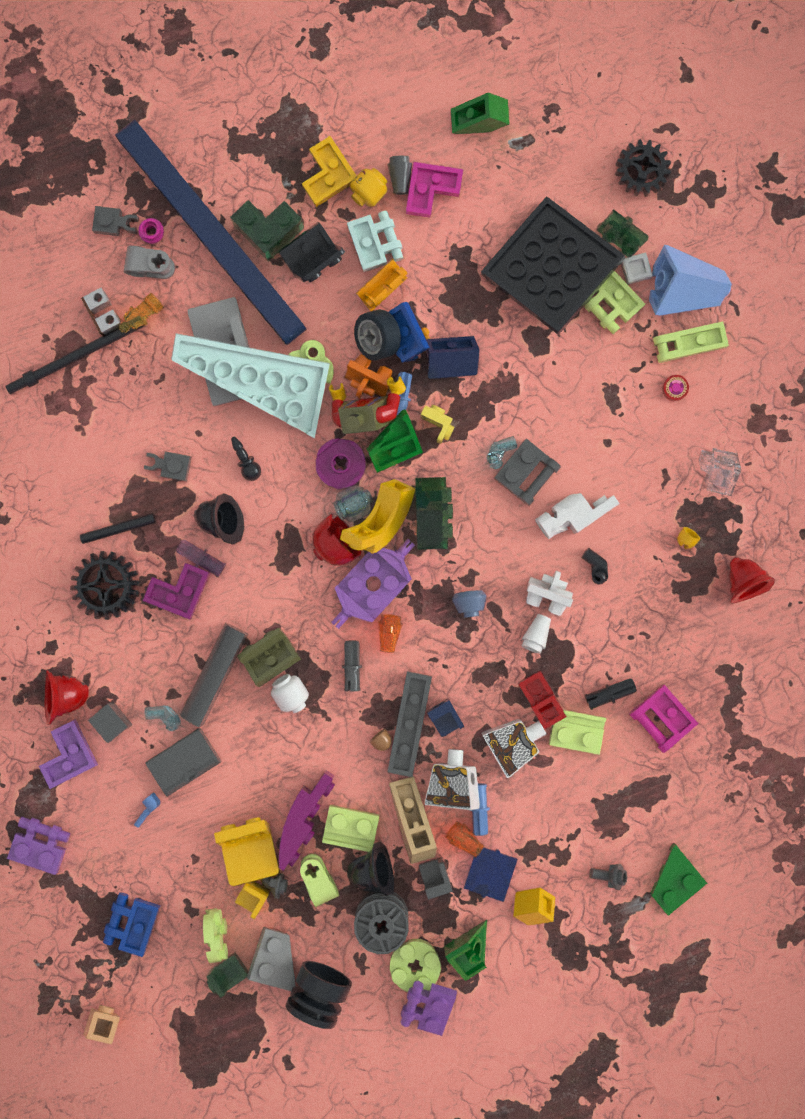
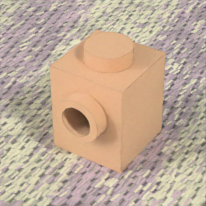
M99 1005L98 1009L91 1008L83 1034L86 1039L112 1044L120 1019L116 1013H113L114 1008Z

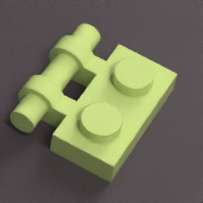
M614 271L597 290L598 294L593 298L591 297L584 308L588 312H592L601 321L599 324L604 329L607 328L612 334H615L620 327L614 320L619 316L625 323L628 322L645 306V303ZM602 300L613 309L611 313L607 314L599 305Z

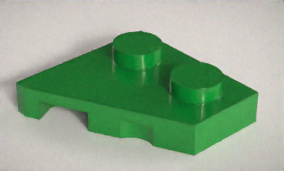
M675 843L671 845L669 849L670 854L665 865L663 864L661 867L658 881L654 883L650 892L651 896L668 916L708 884Z

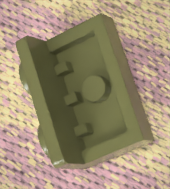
M280 628L267 632L261 640L255 644L248 645L237 655L257 687H261L301 660L291 641Z

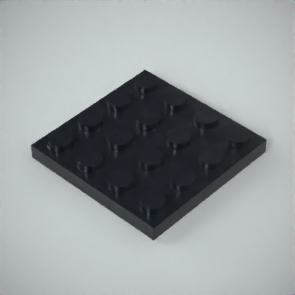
M546 196L483 268L481 274L559 335L623 262L625 255Z

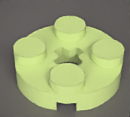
M206 909V914L203 917L204 944L207 943L211 950L206 952L209 963L221 962L228 958L227 944L223 943V934H227L226 918H222L221 909Z
M410 939L408 942L403 943L397 950L393 951L390 958L392 981L406 992L409 991V988L413 987L415 981H420L424 984L423 989L429 991L432 983L435 984L441 972V962L435 948L429 942L422 939ZM419 960V965L422 969L416 972L411 971V967L408 964Z

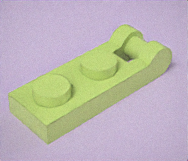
M723 321L653 338L654 346H657L659 352L657 355L658 363L719 350L729 346ZM674 342L675 350L669 351L667 343Z

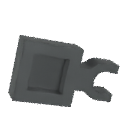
M95 206L92 231L95 234L119 236L120 229H123L130 234H137V229L128 227V224L131 221L139 222V217L131 214L122 217L121 209Z
M165 452L164 459L155 454L147 453V457L155 459V464L153 466L144 465L145 470L156 471L162 469L161 477L187 482L191 456Z

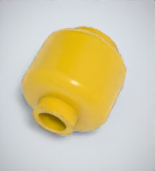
M375 168L371 170L363 169L350 184L351 191L353 192L351 198L361 207L364 204L374 207L387 192L386 178Z

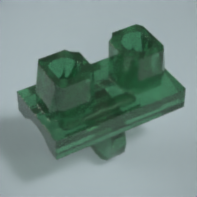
M614 209L596 229L603 235L602 238L617 245L628 258L634 255L648 240V235L632 224L633 219L631 217H623Z

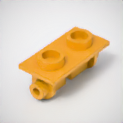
M392 259L356 294L366 307L373 311L407 279L406 275L408 273Z

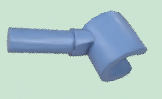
M152 793L142 801L146 809L134 823L136 827L139 828L146 817L161 804L160 799L155 793Z

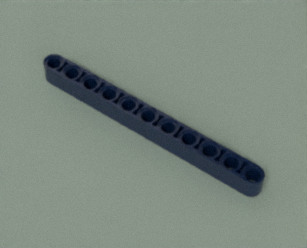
M133 119L117 132L115 136L282 341L288 345L307 329L138 122Z

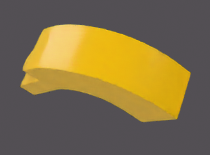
M396 479L381 483L375 506L369 516L359 525L342 530L340 540L348 543L355 550H366L372 554L381 550L391 541L403 524L410 509L415 488Z

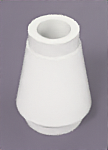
M537 614L522 637V647L540 654L542 649L546 647L551 619Z

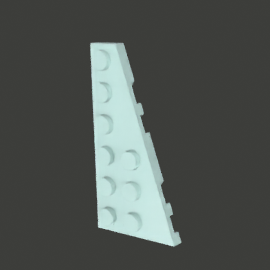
M175 333L172 361L210 380L221 388L230 391L315 439L329 363Z

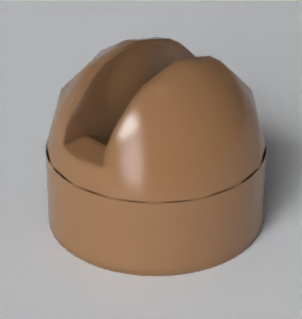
M383 729L370 740V743L375 749L385 751L390 748L392 738L386 729Z

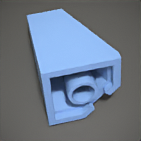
M664 244L653 265L652 275L656 277L655 290H650L649 302L655 315L659 316L720 306L724 298L729 294L732 283L724 270Z

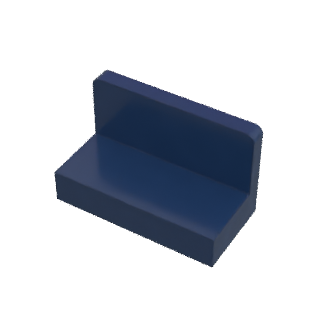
M474 336L426 339L430 347L425 350L428 357L427 375L429 379L477 375L480 349Z

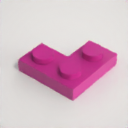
M414 162L406 214L431 218L434 193L459 197L463 169Z

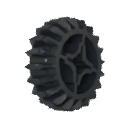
M101 551L99 558L94 553L90 554L91 562L87 559H82L81 562L84 568L75 567L76 572L80 573L79 576H71V580L77 581V586H70V590L78 591V594L72 597L73 600L81 599L82 601L77 607L83 609L87 606L85 614L91 615L94 612L95 619H100L102 614L105 620H110L112 614L116 618L120 617V609L123 612L129 611L126 603L135 605L136 601L131 598V595H139L140 593L138 590H133V585H140V581H133L132 577L138 575V571L129 572L133 567V563L128 562L123 565L126 557L121 555L116 560L117 555L115 552H110L107 557V553ZM108 564L115 567L121 573L123 580H115L112 577L111 571L108 570ZM100 566L96 580L87 583L90 574ZM105 582L116 584L115 586H110V588L106 589L95 587L96 585H101V583ZM124 588L120 599L111 605L114 592L117 589ZM88 591L97 592L103 606L96 604L90 598Z

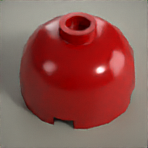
M330 514L316 526L313 532V552L320 561L324 560L326 563L334 566L346 565L359 557L362 552L361 550L352 549L348 543L340 540L342 530L350 527L340 517L336 516L333 519V514Z

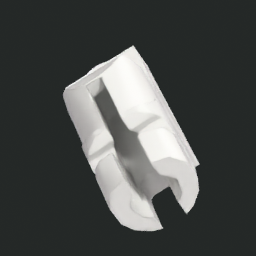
M581 493L571 494L552 507L554 517L545 512L536 518L535 522L548 539L567 531L568 526L576 534L620 503L614 495L608 499L604 495L592 503L595 507L592 509Z

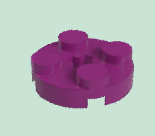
M339 438L329 440L322 445L317 453L316 471L326 485L341 490L353 487L362 479L366 470L365 455L359 445L351 440ZM339 457L341 460L347 459L348 462L345 464L347 468L345 470L341 468L336 470L334 468L336 458Z

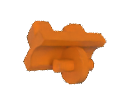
M362 354L355 361L350 360L344 378L350 380V386L357 389L355 397L359 399L364 393L373 397L374 393L381 397L386 396L389 390L387 380L391 377L392 370L385 366H380L377 373L369 369L372 361Z

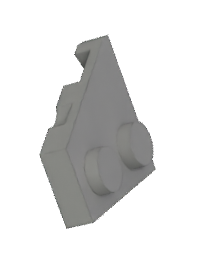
M263 927L247 975L248 980L291 991L292 987L296 986L290 936L287 933Z

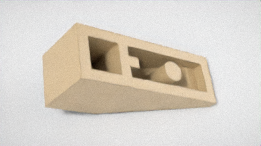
M414 776L389 783L410 864L434 858L437 846Z

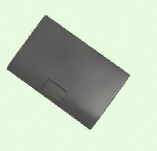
M198 728L145 762L164 794L168 797L221 763V760L202 729Z

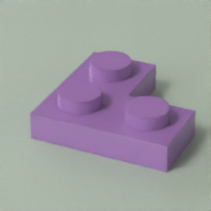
M76 719L51 731L61 755L40 765L39 768L49 789L98 765Z

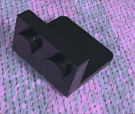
M317 222L280 249L278 253L296 278L302 282L308 281L310 283L321 276L322 273L320 271L325 267H333L342 260L341 255L345 251L342 247L333 243L320 222Z

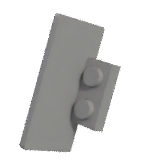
M235 297L188 309L187 312L194 337L249 347ZM205 378L213 406L242 399Z

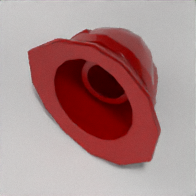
M739 557L733 558L730 562L729 571L730 593L732 595L731 604L739 603L770 591L775 584V579L769 576L768 572L763 570L756 562Z
M48 670L46 671L44 707L47 725H50L56 717L73 712L85 704L89 694L88 686L85 683L80 682L74 676H54Z

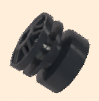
M305 961L302 963L296 978L299 986L292 987L291 996L288 997L285 1007L289 1013L302 1022L322 1029H332L335 1027L338 1019L337 1016L340 1015L342 1010L339 1003L346 1001L352 982L346 975L330 966L315 961Z

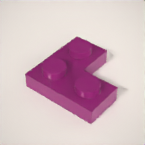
M185 563L176 586L152 577L142 601L191 620L210 572Z

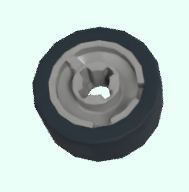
M378 309L364 313L356 320L354 327L355 341L358 349L367 359L377 361L390 357L398 351L401 342L398 323L389 312Z

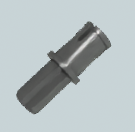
M348 640L344 643L345 665H342L345 673L344 691H361L360 668H362V665H360V643L356 640Z

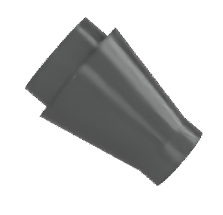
M392 156L389 158L390 163L387 166L393 186V194H408L412 168L410 157Z

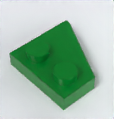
M406 409L402 410L366 448L377 473L423 453Z

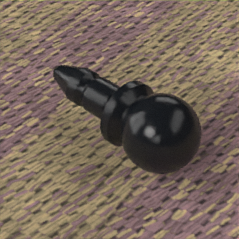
M232 437L233 449L236 451L239 460H241L238 466L242 467V476L248 481L257 480L261 475L260 465L254 462L253 456L248 457L243 444L236 437Z

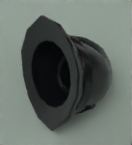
M223 493L212 501L201 503L198 509L195 510L194 519L204 532L213 535L215 538H221L224 542L231 545L242 540L244 532L243 513L232 496Z
M377 842L373 844L372 850L366 855L354 859L348 865L347 874L350 882L357 888L367 892H381L387 896L394 894L393 869L386 846L382 842Z

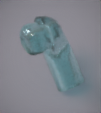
M514 436L494 442L491 445L486 457L492 469H498L502 466V458L506 451L517 448Z
M170 706L145 707L146 720L160 719L169 731L177 730L181 724L179 715Z

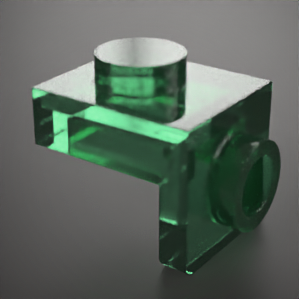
M234 952L227 959L210 969L206 976L208 979L207 985L214 994L217 993L222 998L229 989L244 980L249 971L236 952Z

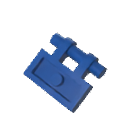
M119 892L117 900L113 902L111 907L113 912L110 921L104 929L105 937L103 943L113 945L115 938L121 939L118 950L143 957L161 905L136 898L131 907L126 904L129 895ZM122 915L129 917L125 929L119 926Z

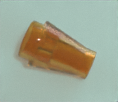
M391 614L381 615V620L378 621L380 651L387 653L395 652L403 626L400 616Z
M456 821L445 836L449 840V844L471 854L475 858L484 848V845L465 823L461 824Z

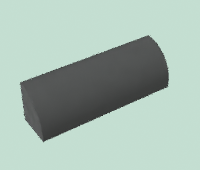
M228 623L224 624L180 713L182 718L197 727L204 725L248 633Z

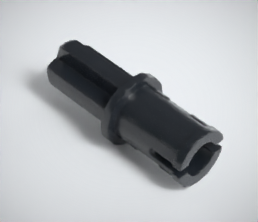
M627 679L611 686L606 684V688L586 694L585 698L590 710H593L609 702L614 704L615 700L633 694L637 689L634 681Z

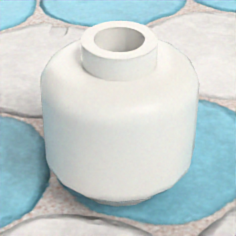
M285 674L273 682L271 696L282 712L292 711L297 713L306 706L305 701L308 699L309 693L299 677Z

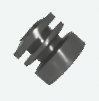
M369 892L359 901L355 913L354 933L359 944L367 951L375 954H389L397 950L405 942L409 931L408 908L404 900L396 892L387 896L381 892ZM386 921V926L377 928V922Z

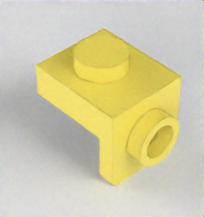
M425 405L421 413V419L442 428L437 438V443L441 444L443 439L448 441L455 428L451 426L453 418L445 415V410L436 405H432L431 408Z

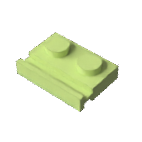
M564 710L567 717L552 725L549 745L600 755L606 718Z
M330 805L322 843L369 852L372 850L380 814Z

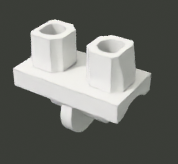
M555 571L553 577L544 574L542 580L530 577L527 586L526 603L539 607L542 598L552 600L548 611L561 616L567 606L571 607L573 593L565 590L568 583L559 580L561 572Z

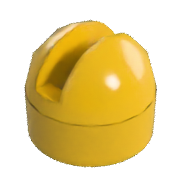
M683 527L677 537L678 544L680 546L684 545L685 549L693 548L700 540L699 535L688 527Z

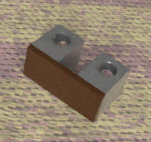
M102 288L81 298L102 336L123 326L114 310L96 318V313L112 305Z

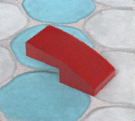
M541 670L518 682L544 730L567 717Z

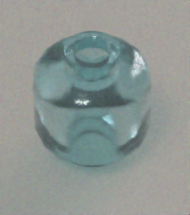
M354 485L337 493L336 501L333 504L341 520L345 519L348 522H354L370 513V504L373 503V499L367 489L363 490L360 486Z

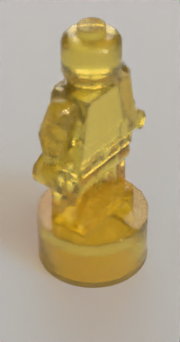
M150 292L143 298V302L136 308L132 306L129 308L130 310L124 315L126 322L119 325L121 333H127L130 327L137 329L142 325H147L146 319L151 314H158L164 308L154 294Z

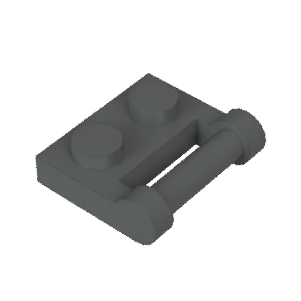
M525 439L494 479L522 502L530 506L534 501L533 497L554 472L557 473L561 465L528 439ZM542 462L546 467L524 492L519 488L538 463Z

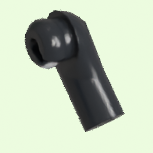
M588 548L581 558L591 564L593 582L601 585L608 579L607 561Z

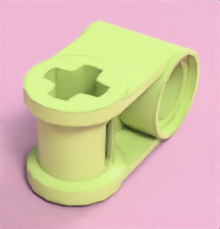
M313 853L306 855L301 861L300 873L314 906L318 907L340 895L322 858ZM311 863L313 867L317 866L316 872L308 869V864Z

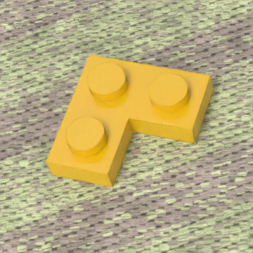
M331 136L309 149L310 154L322 171L303 182L302 186L316 207L349 187L357 176Z

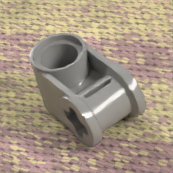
M139 246L127 247L124 265L125 274L135 277L168 279L174 274L175 264L164 251L146 249Z

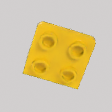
M260 817L246 820V825L236 827V824L223 826L220 832L214 833L216 844L222 847L228 882L231 886H238L272 877L279 873L270 824L265 820H261Z

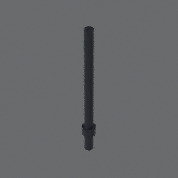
M139 317L35 371L31 369L23 373V377L5 385L9 394H13L26 386L32 387L38 384L40 379L145 327L142 318Z

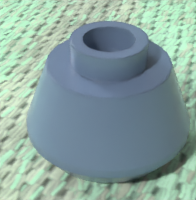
M483 590L460 592L454 594L452 601L458 613H464V618L479 616V611L484 610L487 595Z

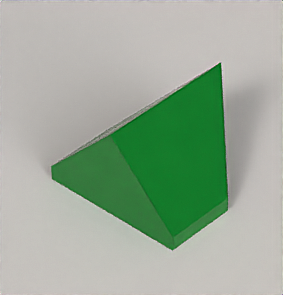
M487 920L444 946L447 961L465 981L487 968L485 965Z

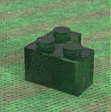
M249 200L230 216L234 227L268 262L304 229L302 218L285 201L266 218Z
M446 477L415 478L417 550L448 549V538H453V525L448 523V519H453V504H448V502H452L451 487H446Z

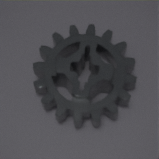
M640 139L636 147L629 143L627 151H621L620 159L615 164L619 167L615 172V176H622L618 184H626L625 191L627 193L633 189L635 190V196H638L640 191H643L644 196L647 197L650 190L656 194L660 189L659 186L664 187L667 182L665 178H668L671 174V171L666 169L670 166L671 161L664 159L668 152L664 151L661 153L659 151L660 144L654 148L652 147V140L643 145ZM648 179L653 180L652 182L645 183Z

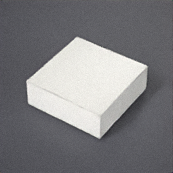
M646 252L627 257L621 263L627 285L653 277Z

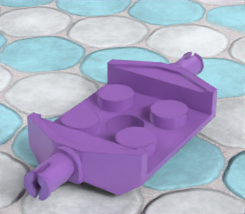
M408 538L398 550L393 551L382 548L374 554L368 552L335 587L342 605V611L331 621L333 625L340 619V622L336 625L340 629L345 621L352 616L373 622L412 580L404 559L415 545L411 543L406 548L411 542ZM374 576L380 579L381 586L377 591L368 590L366 586L368 578Z

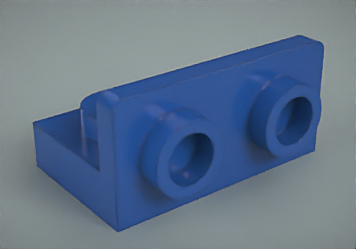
M402 302L390 310L389 313L394 317L400 329L401 342L396 355L403 363L416 360L420 353L430 347L409 303Z

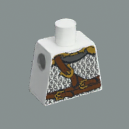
M516 719L486 730L481 734L505 776L509 778L539 753L534 741L546 735V732L539 721L526 728L520 719Z
M448 749L447 764H434L425 805L465 810L479 809L476 767L463 765L464 750Z

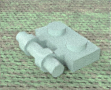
M386 210L378 213L380 222L375 224L371 214L347 222L363 272L386 265L385 254L392 253L395 262L404 258L401 252L403 248L401 241L397 240L394 232V221L390 219ZM381 232L385 233L388 242L381 245L378 233Z

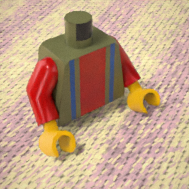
M399 376L397 382H394L392 377L388 378L387 384L391 390L388 396L348 400L345 402L343 400L346 399L347 395L343 384H340L341 387L338 390H334L333 385H330L329 391L333 400V423L342 428L343 434L376 431L390 424L397 415L401 398L399 395L406 390L401 376Z

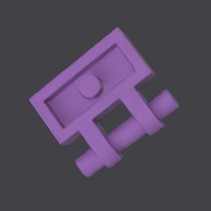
M21 817L18 827L27 829L26 835L19 832L15 834L7 859L56 875L66 848L57 846L58 840L67 843L70 833L63 831L62 827L56 825L51 827L42 824L40 820L35 818L30 820ZM36 834L48 836V842L36 839Z
M415 981L413 987L409 988L407 1004L403 1006L401 1011V1025L409 1027L411 1021L418 1020L417 1029L442 1036L456 999L457 990L432 983L428 991L423 989L424 984L422 982ZM425 1003L423 1008L418 1007L417 1004Z

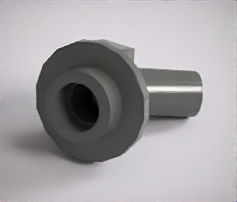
M621 864L610 865L609 871L591 868L589 872L591 879L608 881V887L615 890H620L627 882V872Z
M280 873L273 879L271 877L260 879L263 885L270 889L275 899L285 895L288 880L284 879L283 873Z

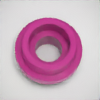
M145 219L139 226V236L148 244L158 243L164 236V227L157 219ZM149 229H156V233L148 235Z

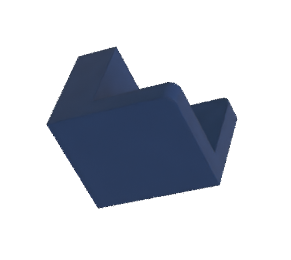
M449 698L427 710L428 716L441 737L448 735L458 728H464Z

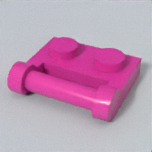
M664 684L629 713L632 719H637L659 744L657 747L662 753L668 751L699 724ZM648 709H651L672 734L666 738L645 714Z

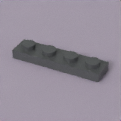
M407 671L387 770L388 773L413 777L432 676Z

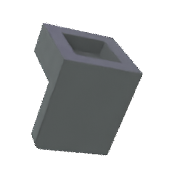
M114 702L105 705L88 720L107 743L132 726V723Z
M443 857L419 865L428 900L453 892Z

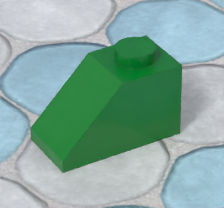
M488 92L451 108L452 133H486L509 125L508 99Z

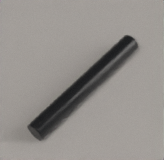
M153 513L80 534L82 544L154 524L156 519Z

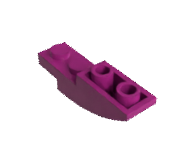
M327 770L312 791L303 785L288 813L283 827L279 850V868L283 871L287 865L291 867L300 856L297 850L302 843L307 845L315 833L312 831L314 823L307 819V817L313 818L321 806L317 802L322 795L327 797L335 786L332 782L334 775Z

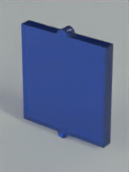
M477 845L464 889L481 894L482 898L487 896L504 902L518 859L500 853L499 849L494 851Z

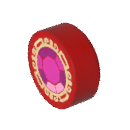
M680 375L670 376L663 383V394L671 401L683 399L689 391L688 381Z

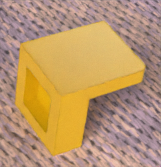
M255 881L245 883L235 903L252 912L250 917L255 920L270 890Z
M540 887L518 891L515 894L513 917L529 926L553 922L555 897Z

